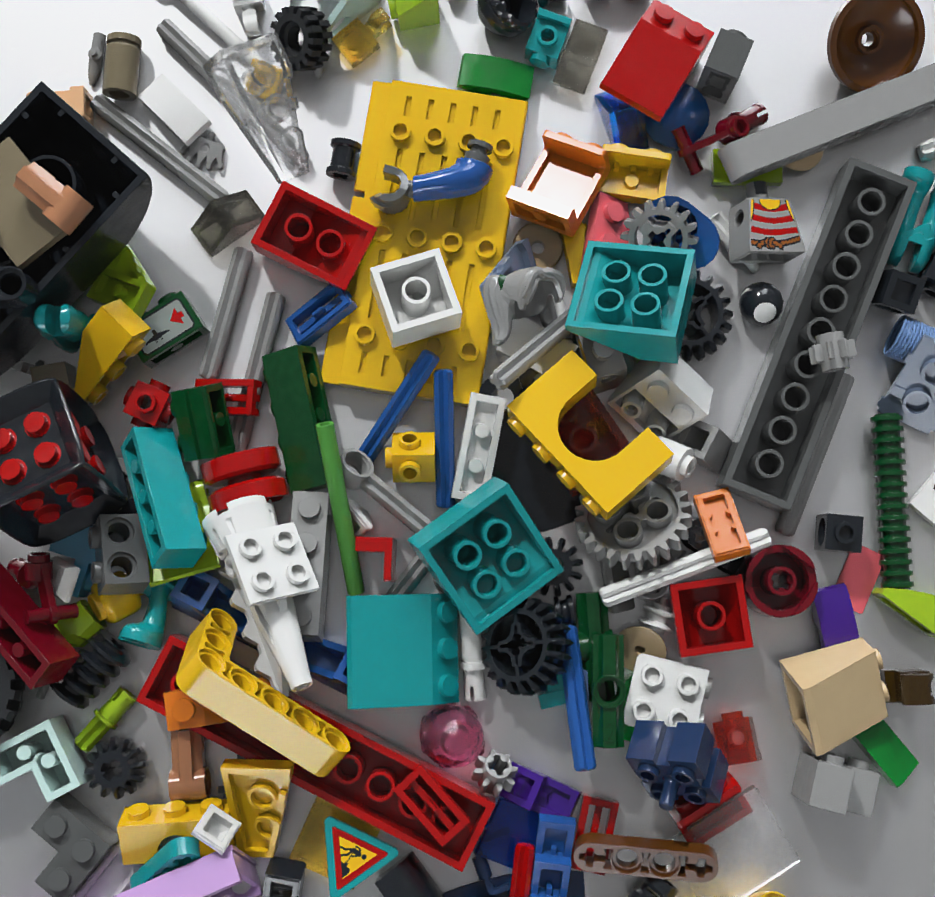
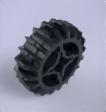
M700 270L696 271L697 279L693 295L697 298L692 299L689 313L694 309L695 311L689 321L687 319L684 333L690 339L694 338L695 340H683L680 351L682 359L686 363L691 361L692 354L698 361H702L705 358V352L713 355L717 351L716 344L723 345L727 340L724 333H729L732 329V325L727 320L733 317V311L724 309L731 302L730 298L719 297L724 290L723 286H717L715 289L710 286L714 280L713 276H709L705 282L700 280ZM705 307L708 308L711 317L709 333L704 328L705 323L701 318V312Z
M527 598L490 625L489 632L482 634V637L486 640V646L481 648L482 652L487 654L482 663L487 668H490L487 677L497 680L496 686L500 689L507 690V692L513 695L522 694L523 696H533L536 693L548 692V685L554 686L559 684L556 674L567 673L562 664L564 660L572 659L566 653V647L574 644L570 639H565V635L571 630L568 625L562 624L565 616L555 612V607L550 603L542 602L541 599Z

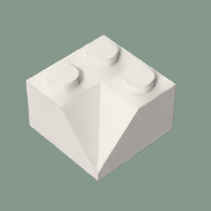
M439 248L370 268V285L392 348L460 328L462 310Z

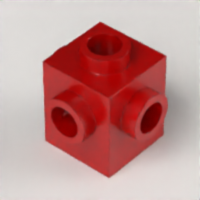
M152 378L149 384L137 380L136 385L131 386L124 396L123 404L125 407L122 412L133 416L130 423L138 427L155 426L157 428H166L175 418L170 409L172 397L169 391L171 387ZM151 398L152 403L150 407L145 409Z

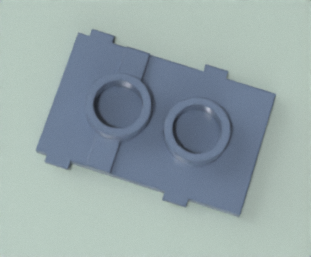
M923 334L913 352L908 353L903 361L905 365L887 394L879 399L877 411L883 414L899 413V415L903 416V421L900 422L929 434L931 430L935 432V339Z

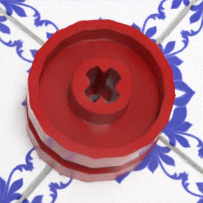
M277 447L252 448L224 455L203 463L200 466L204 484L211 487L226 486L214 491L208 497L211 512L216 509L219 515L228 510L226 503L246 496L262 495L265 496L267 502L270 499L272 503L290 496L285 478L278 475L265 476L275 472L282 465Z

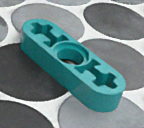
M179 837L169 841L130 877V889L201 858L199 840L194 837Z

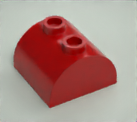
M742 574L691 580L668 585L679 656L681 658L754 647Z

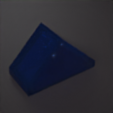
M606 91L596 94L594 98L610 144L621 143L631 148L649 149L644 113Z

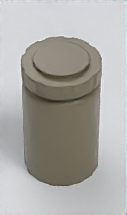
M112 32L107 35L102 85L103 95L121 101L136 99L140 50L142 48V40L138 36L127 32Z

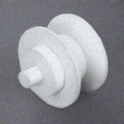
M661 597L659 603L652 601L651 606L643 604L649 612L647 618L638 619V621L645 623L644 627L655 631L657 634L664 635L665 631L672 633V630L667 626L669 619L673 618L672 608L666 606L668 599Z

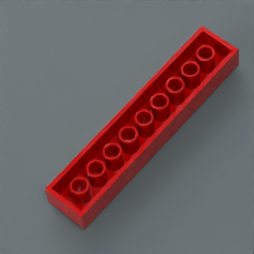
M181 633L169 636L136 699L137 702L165 717L163 693L180 689L176 683V675L189 638ZM229 659L230 661L234 662L235 664H237V665L240 666L241 668L245 669L246 671H248L249 673H251V674L254 675L255 677H263V676H261V675L255 673L254 671H252V670H250V669H248V668H246V667H244V666L238 664L237 662H235V661ZM289 690L288 698L340 730L349 740L351 747L350 751L325 777H318L295 763L291 783L463 872L496 805L494 796L485 792L480 794L479 788ZM230 722L188 728L245 759L290 760ZM420 763L426 767L471 819V822L443 847L393 791V788L415 770ZM419 776L416 780L456 824L459 819L424 779ZM409 785L405 790L445 834L449 829Z

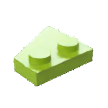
M127 244L121 253L93 282L86 297L101 305L121 299L141 318L157 289L132 248Z

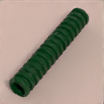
M899 413L876 414L870 417V422L874 423L871 433L875 434V438L871 440V443L876 448L872 450V455L876 456L873 466L877 467V471L873 474L878 479V482L874 483V488H878V494H875V499H879V505H876V510H880V516H876V520L880 521L881 526L877 527V532H881V538H878V543H882V549H879L878 553L882 554L883 560H879V565H883V571H880V576L884 577V582L880 584L881 588L911 589L910 587H914V582L910 581L913 570H909V565L913 564V561L909 559L908 553H912V548H908V542H911V537H907V531H910V526H906V520H909L910 516L905 512V509H909V504L905 503L908 493L904 492L907 482L903 481V476L907 475V471L903 470L902 465L906 464V460L902 459L905 449L901 448V443H904L905 440L904 437L900 436V432L904 431V427L900 426L903 416L899 415Z

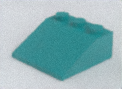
M588 240L566 319L565 329L641 360L678 364L697 279L696 251L694 249Z
M496 477L491 478L407 539L427 570L476 635L480 634L564 571L510 485Z
M445 593L346 596L347 709L428 706L459 702L458 611Z

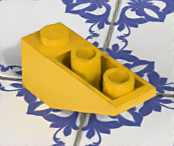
M121 299L102 305L82 331L74 390L88 404L96 405L108 394L107 385L110 381L113 382L125 372L127 366L124 363L129 357L135 356L144 347L146 342L143 338L151 329Z

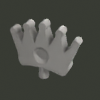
M209 131L207 138L199 136L191 145H184L179 150L182 155L189 151L186 159L190 163L197 157L195 166L198 169H201L206 160V169L208 171L212 170V166L216 161L218 162L217 168L219 170L223 169L225 146L223 143L213 141L216 135L214 132Z

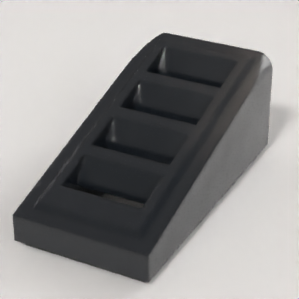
M277 856L271 858L265 872L262 897H301L306 863Z

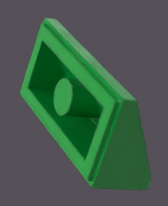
M884 720L852 738L888 783L896 788L905 782L919 764L917 759Z

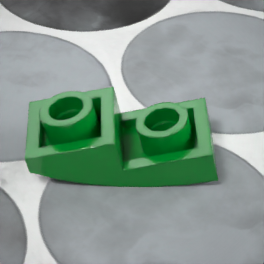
M465 53L461 60L457 87L472 93L485 95L495 93L510 99L527 101L530 99L535 67L500 57Z

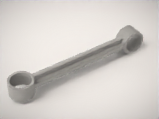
M347 449L343 452L340 459L347 489L358 490L361 488L415 534L432 522L373 473V462L364 452L357 449ZM349 466H351V467H353L354 469H356L358 473H356V472H354L353 470H351V469L349 468Z

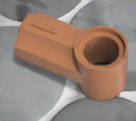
M35 162L27 166L24 165L16 174L13 186L42 209V214L69 236L94 208L67 184L63 186L53 175Z
M190 729L171 731L172 769L169 772L168 778L170 800L192 801L210 798L211 774L209 767L205 764L204 736Z

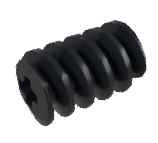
M104 628L100 629L104 641L101 642L91 638L89 641L94 651L90 652L81 648L79 653L84 661L81 663L76 660L72 666L73 672H67L62 679V683L49 684L51 689L62 700L80 709L87 708L90 703L89 698L94 699L99 696V687H108L110 685L109 677L115 678L120 675L119 666L127 667L131 662L123 644Z

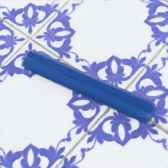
M427 349L420 353L359 448L372 462L375 461L438 364L439 357L435 353Z
M436 369L434 371L436 505L439 508H452L455 505V498H451L455 477L453 371L451 369Z
M568 625L571 630L565 635V639H570L574 644L566 647V653L572 659L564 660L562 665L567 673L562 674L574 769L584 772L596 768V759L578 629L575 625Z

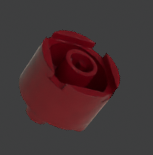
M771 545L746 556L738 570V574H742L747 606L761 615L784 618L802 613L812 604L818 591L816 569L812 560L803 551L793 546ZM773 575H781L779 577V581L782 583L781 587H773L774 581L771 579Z

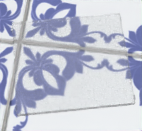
M754 785L746 788L668 839L707 844L714 848L717 853L718 873L713 880L703 883L687 881L696 897H747L800 862L798 853L792 848L761 797L759 789ZM680 856L681 866H685V856ZM699 859L697 866L704 867L706 859Z

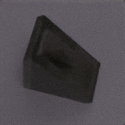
M247 190L212 199L190 230L212 258L259 225L265 215Z

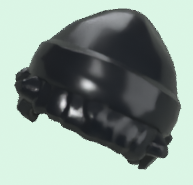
M477 0L480 21L490 32L497 35L515 37L531 27L535 21L534 19L537 18L538 11L536 8L538 3L536 0Z

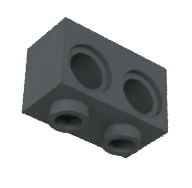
M721 28L696 89L703 96L726 104L741 75L754 40L747 38L739 30Z
M99 514L94 526L90 527L88 531L89 548L95 549L96 562L91 564V581L93 584H98V596L142 594L150 583L147 548L138 514ZM116 532L120 534L124 542L112 541L108 533ZM119 566L123 568L127 573V577H117L112 573L111 567Z

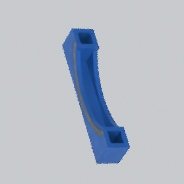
M205 572L178 580L170 594L172 608L200 622L211 609H222L236 621L237 632L235 640L258 651L257 646L242 638L241 633L247 624V619L243 612L230 605L229 601L234 593L232 590L220 583L219 579ZM324 638L323 642H303L311 678L347 696V646Z

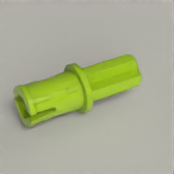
M120 685L112 697L100 709L96 708L94 710L96 716L74 740L77 747L88 753L110 729L116 730L119 720L137 702V698L134 697L135 695Z

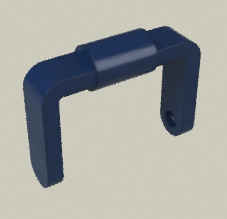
M508 826L480 835L473 849L475 857L472 858L478 879L484 880L490 895H498L510 890L511 881L494 887L487 857L482 853L479 843L510 832Z

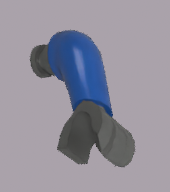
M470 139L467 144L470 150L465 152L464 158H457L455 164L448 168L415 175L413 180H408L407 175L401 169L385 164L383 169L384 180L394 182L400 187L394 193H378L370 197L371 203L386 214H396L407 208L410 198H413L414 202L453 199L475 194L488 184L493 174V169L488 165L490 158L487 156L492 153L493 146L483 140Z

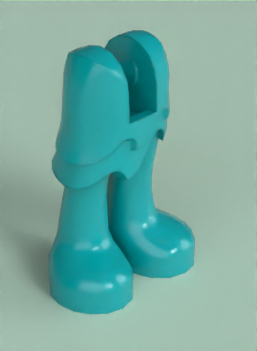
M908 166L904 169L902 177L917 182V185L886 264L896 267L904 255L907 244L910 243L916 246L908 265V272L919 274L927 265L935 247V174L926 168ZM933 185L922 225L914 228L922 202Z
M42 304L35 310L33 322L44 338L52 340L54 345L63 351L74 354L80 348L82 331L96 313L87 316L84 312L68 304H63L62 306Z
M178 580L153 587L148 585L142 593L149 598L145 616L140 623L126 624L120 631L119 641L156 651L162 648L168 601L171 602L170 594Z

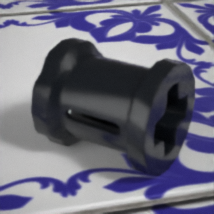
M332 138L330 146L333 148L330 166H327L326 175L342 181H354L356 172H354L357 153L361 151V144L348 138Z

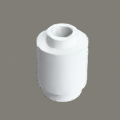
M659 436L658 438L674 453L671 464L660 474L678 482L685 477H690L697 463V459L693 456L694 450L664 436Z

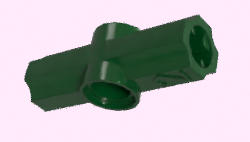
M599 592L575 593L583 669L588 672L589 702H592L590 683L592 681L591 634H613L612 629H609L608 607L603 604ZM605 681L600 685L598 690L600 698L607 700L615 696L614 681Z
M591 634L592 681L590 683V693L592 696L593 745L600 748L624 747V700L626 698V687L624 684V635ZM605 681H614L617 686L615 696L607 700L600 698L598 693L600 685Z

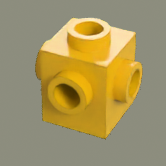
M408 431L393 433L392 447H385V467L392 468L393 483L436 482L435 432Z

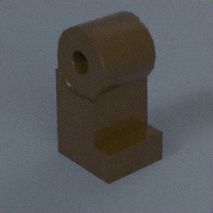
M917 668L880 670L881 680L885 683L890 697L889 702L885 703L897 702L902 703V705L935 704V698L931 690V682L934 676L930 671Z

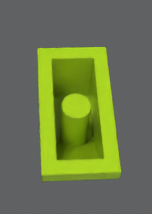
M388 0L391 20L398 19L400 31L440 24L438 0Z

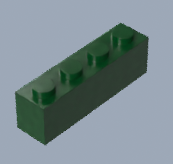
M294 345L262 356L264 365L263 375L269 388L271 412L276 421L279 435L278 445L283 453L286 467L285 477L290 486L291 494H293V491L313 492L327 488L316 424L332 420L316 347Z

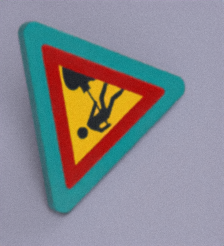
M328 816L324 821L330 897L343 896L398 856L399 851L396 847L332 816Z

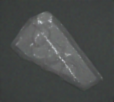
M275 32L219 50L203 65V68L218 99L278 184H281L283 180L287 182L310 172L303 131L298 126L296 110L299 108L297 97L293 96L292 65L277 33Z

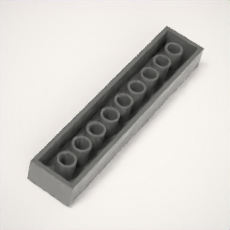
M850 157L840 168L718 477L716 487L721 489L728 487L731 493L780 513L791 511L845 371L844 369L822 373L821 365H811L808 348L817 344L815 338L817 335L834 331H843L844 338L847 340L854 339L856 343L917 182Z

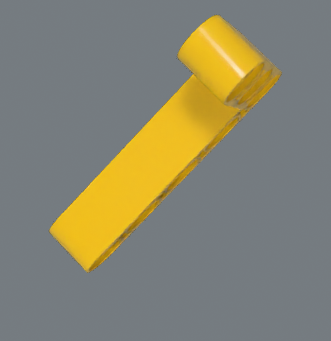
M211 609L188 638L176 675V683L180 690L318 777L327 776L350 751V742L347 737L331 724L230 661L229 658L237 632L236 621L222 609Z

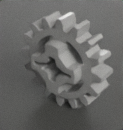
M661 198L657 207H654L652 201L647 200L644 203L645 211L636 207L631 211L635 219L627 218L623 224L630 230L622 232L620 239L628 241V244L638 245L637 230L640 227L639 231L643 234L642 245L649 246L656 234L664 233L667 229H670L664 241L655 242L652 246L679 248L680 245L676 242V232L680 229L682 233L681 248L693 249L689 245L697 244L699 237L691 235V232L698 225L697 222L687 223L686 219L691 212L686 210L680 214L677 211L679 208V202L677 201L671 207H666L665 198ZM653 215H663L671 219L669 221L657 220Z

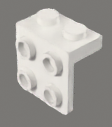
M644 653L639 654L636 658L624 707V723L635 727L636 720L664 721L668 727H676L677 722L703 723L704 713H700L703 698L708 699L713 683V678L708 677L710 671L698 666H690Z

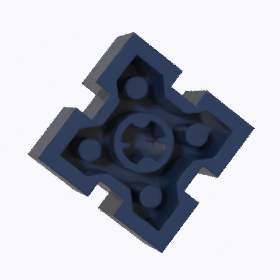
M636 720L626 760L635 774L642 779L641 783L650 797L659 801L661 809L666 811L673 810L675 800H678L679 796H683L685 800L696 805H703L706 802L720 803L729 763L720 748H713L715 739L706 723L677 722L676 727H668L664 721Z

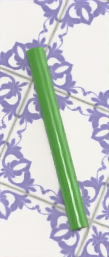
M332 421L316 424V430L347 593L350 596L360 595L365 592L359 555L355 551L356 539L335 426Z

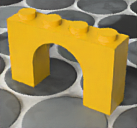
M571 350L507 405L509 417L507 423L519 437L525 434L534 443L531 448L541 461L547 463L550 460L559 470L556 473L557 477L569 490L575 487L584 498L581 502L592 515L596 517L600 514L607 521L671 464L674 453L649 428H646L618 454L605 460H585L571 453L559 436L560 422L563 416L576 403L596 387L597 374Z

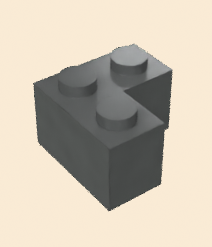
M69 792L54 799L31 829L57 850L58 853L34 882L52 897L75 896L111 849L119 842L118 834Z

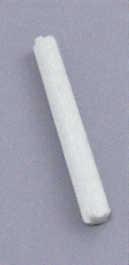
M759 528L746 533L751 553L772 545L771 537L765 528ZM708 547L602 587L599 590V594L603 604L606 607H611L741 557L715 563Z

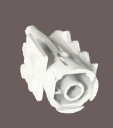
M262 495L246 496L226 503L228 510L219 515L216 509L210 512L202 521V527L217 556L225 562V567L220 568L219 574L233 581L235 591L229 601L230 605L243 612L246 616L247 624L241 633L242 638L257 646L259 657L253 667L255 673L268 679L271 687L288 697L289 686L292 692H298L313 684L293 596L317 591L319 585L294 522L278 525L275 508L270 499L267 502L265 496Z

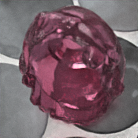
M456 703L441 704L432 708L422 717L419 730L421 750L432 761L437 763L439 767H465L475 761L478 755L482 756L484 754L483 727L475 711L469 705L462 707Z

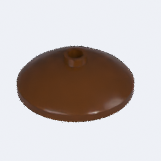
M846 0L837 11L827 38L828 61L832 72L840 83L852 91L861 92L912 72L921 57L925 42V24L919 6L915 0ZM866 33L867 40L862 44V36Z

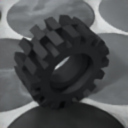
M309 6L282 8V12H277L275 15L278 21H272L270 26L275 29V32L269 33V39H274L275 43L270 45L272 52H277L274 56L276 62H282L280 66L288 69V71H314L316 68L323 67L322 61H328L330 57L326 51H332L333 46L328 43V38H333V34L326 30L331 25L329 20H323L325 14L322 11H317L318 8ZM300 28H301L302 33H303V47H302V49L300 48V45H299V31H300Z

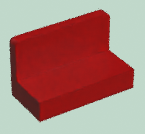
M356 536L355 551L385 553L383 581L395 582L397 539Z

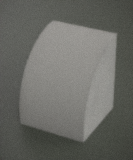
M698 421L683 430L677 440L678 443L694 450L693 456L697 459V464L716 473H719L733 442L720 428L702 421Z

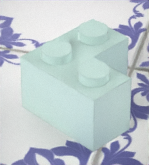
M63 715L48 719L0 744V786L32 771L48 803L93 779L92 775L84 773L88 767L79 748L74 743V737Z

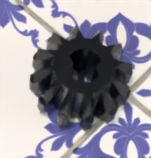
M546 537V543L555 557L562 563L564 571L541 587L540 595L546 596L549 586L553 585L554 596L560 597L561 589L559 584L562 583L571 592L574 590V586L568 580V577L581 580L582 574L571 570L572 566L583 565V560H570L569 557L577 552L575 546L570 547L566 552L562 551L566 543L564 538H560L556 549H553L551 537Z
M118 736L110 737L108 744L104 741L98 742L96 744L97 752H91L87 755L88 761L94 764V766L86 768L84 773L86 775H94L95 780L89 784L90 788L102 786L100 790L101 797L105 798L112 792L115 799H120L124 796L125 791L129 794L137 791L136 782L142 783L145 781L146 775L138 769L148 766V760H138L137 756L144 749L140 746L131 750L132 738H126L121 743ZM116 760L121 764L118 768L122 767V772L118 774L113 772V769L116 767H111V763Z

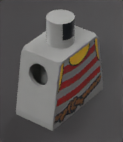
M759 180L746 184L747 198L729 211L730 263L784 264L805 253V246L790 201L786 198H769L765 181Z

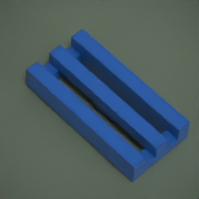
M328 285L288 317L285 321L297 344L304 346L312 345L358 308L356 303L351 300L350 292ZM337 294H339L335 299H333V300H332L330 303H328L325 307H322V306H324L327 302H329L333 297H335ZM312 315V317H311L309 320H307L303 325H301V326L298 328V326H299L301 323H303L306 319H308V318Z

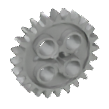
M657 475L635 495L636 497L630 499L607 521L600 514L595 517L586 509L581 502L584 498L581 494L579 496L581 505L575 506L577 518L574 521L579 541L584 543L586 552H594L597 562L607 557L610 568L617 561H622L623 570L625 571L631 562H635L637 568L642 570L643 562L649 560L654 567L657 566L656 557L659 555L667 560L671 559L669 548L680 551V539L688 540V528L692 527L691 502L688 500V492L681 491L680 481L671 483L669 477L662 475L659 478Z

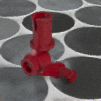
M755 103L742 112L731 113L727 118L717 123L715 134L693 144L685 125L672 130L671 133L679 147L677 154L679 158L683 157L690 176L704 170L696 153L697 150L717 141L727 145L747 136L750 130L767 122L768 112L757 117L758 113L766 109L765 106Z
M31 552L27 554V560L23 558L17 560V558H14L8 563L6 570L17 580L20 586L25 589L39 588L42 607L24 609L23 621L26 625L40 622L53 625L57 624L58 620L78 618L79 608L76 603L58 606L56 604L51 581L53 579V560L50 559V553Z

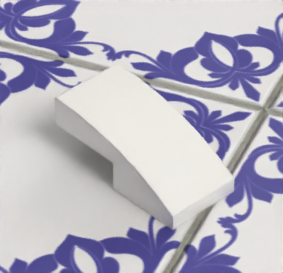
M163 73L138 95L143 104L163 121L168 129L186 146L191 145L213 124Z

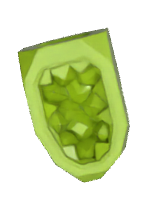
M87 600L76 602L79 608L78 618L58 620V623L54 624L74 647L83 648L90 642L91 638H95L100 634V629H105L108 626L105 619L102 621L97 619Z

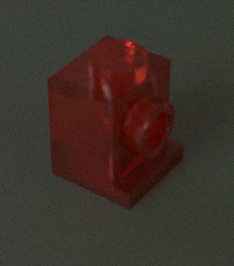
M742 711L721 714L722 721L712 723L717 748L721 749L729 765L762 760L753 717H743ZM737 730L744 734V742L740 745L736 744L732 739L733 733Z

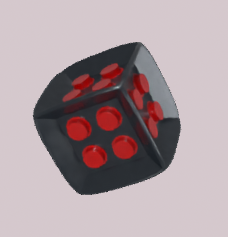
M46 378L27 384L0 397V530L24 545L41 547L58 542L94 525L99 514H114L128 502L126 482L106 430L98 420L94 410L67 383L57 378Z

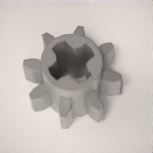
M843 331L828 332L815 337L817 344L808 348L811 365H821L822 373L850 368L848 359H853V357L857 356L854 339L847 340L844 338Z
M491 749L487 758L478 755L474 763L477 769L473 771L471 780L477 781L480 787V794L483 792L493 794L496 799L501 793L502 788L508 792L512 790L515 784L512 778L515 777L518 767L512 766L509 754L496 753L494 749Z

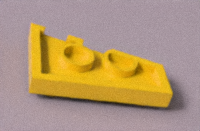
M224 759L220 767L230 816L242 823L235 834L236 845L238 849L250 857L273 858L277 851L295 764L291 760Z

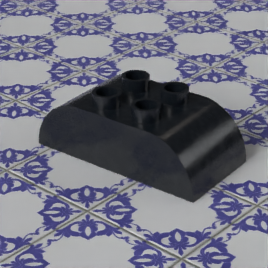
M42 81L0 124V143L7 137H10L31 163L35 162L42 166L63 186H66V184L70 186L94 208L70 236L67 234L22 270L35 279L38 284L39 294L36 301L30 306L23 308L0 309V376L28 354L43 337L33 322L34 312L37 307L42 304H51L53 306L68 304L72 306L129 243L147 212L152 196L150 176ZM0 246V266L17 267ZM21 279L12 284L10 289L11 295L16 294L21 289Z

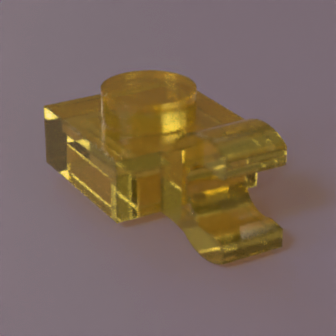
M380 7L371 14L364 25L357 17L331 38L335 47L353 69L380 48L376 38L391 28L390 17Z

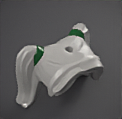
M534 266L516 270L507 276L502 274L491 275L486 279L483 286V296L492 327V343L494 346H500L508 340L511 334L513 319L532 317L538 314L542 326L545 328L557 319L553 297L555 303L561 302L566 290L565 278L560 271L550 267L541 268Z

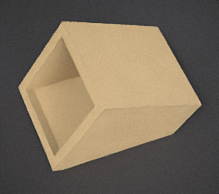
M862 637L779 660L792 723L816 756L824 755L888 717L885 702H889L890 697L885 683L881 680L879 671L883 669L882 657L878 649L872 648Z

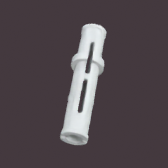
M459 613L462 649L459 669L463 670L464 700L471 702L472 697H474V702L482 701L487 698L484 675L486 666L482 663L485 657H483L481 650L483 647L482 632L476 635Z

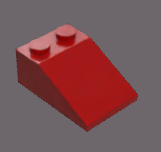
M653 0L608 70L599 88L660 123L699 64L714 32L705 28L701 23L693 21L677 12L671 6L663 4L658 0Z
M283 180L255 232L251 244L256 252L285 267L346 291L378 228Z

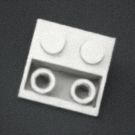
M680 356L678 364L640 360L608 398L607 403L640 434L646 428H649L657 437L664 436L670 439L708 416L713 388Z

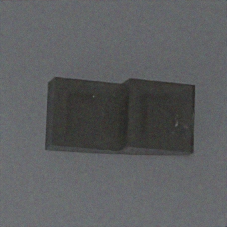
M576 19L552 84L585 95L608 35V30Z

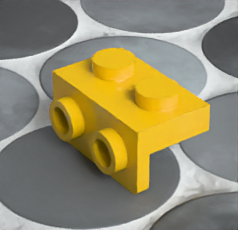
M621 143L603 144L602 148L607 151L611 171L599 192L602 191L623 202L642 205L647 200L653 202L655 199L665 196L672 154L664 153L654 148L646 150L631 148Z

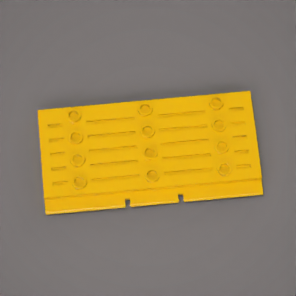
M392 80V83L373 81L354 191L365 193L364 198L352 197L349 214L377 227L378 231L347 288V291L352 296L351 300L356 303L358 308L328 331L321 370L323 383L393 396L420 353L427 349L439 357V362L416 396V400L434 402V371L436 369H451L453 371L454 406L468 408L470 393H479L483 381L491 333V323L487 316L479 285L504 255L511 213L505 196L511 186H515L528 111L527 101ZM470 139L483 140L493 146L492 153L487 155L490 158L488 165L493 169V174L488 184L475 194L453 199L414 202L413 198H410L407 208L396 214H386L371 203L370 197L378 193L391 194L400 187L394 182L384 180L383 169L385 164L401 169L407 175L408 180H413L415 175L448 168L455 164L457 158H464L465 152L470 150L467 147ZM439 248L462 310L460 328L392 348L370 285V268Z

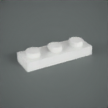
M475 392L470 393L451 498L463 500L492 478L506 398Z

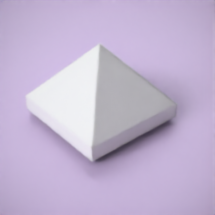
M350 499L348 502L356 539V536H364L373 525L369 512Z
M211 803L191 835L222 855L242 823Z

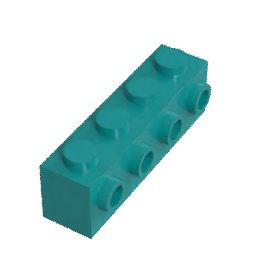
M132 427L120 448L152 569L193 568L207 549V537L201 529L198 518V505L193 501L189 487V474L184 469L181 451L178 447L173 428Z

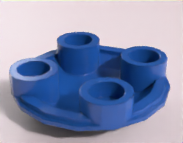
M685 83L660 123L642 113L640 121L645 131L655 142L668 147L672 151H678L679 147L671 131L685 125L692 144L703 136L709 125L710 111L706 99L699 90Z

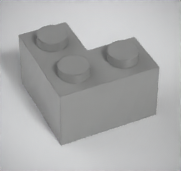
M800 751L791 794L809 806L846 815L847 811L872 817L881 774L869 769L870 762L848 757L847 763H845V758L836 756L832 752L816 756L813 751L812 754Z

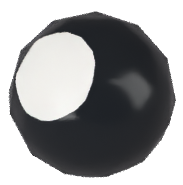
M757 282L750 284L743 290L739 299V309L742 316L749 323L764 326L773 323L779 318L783 310L784 301L781 292L774 285Z

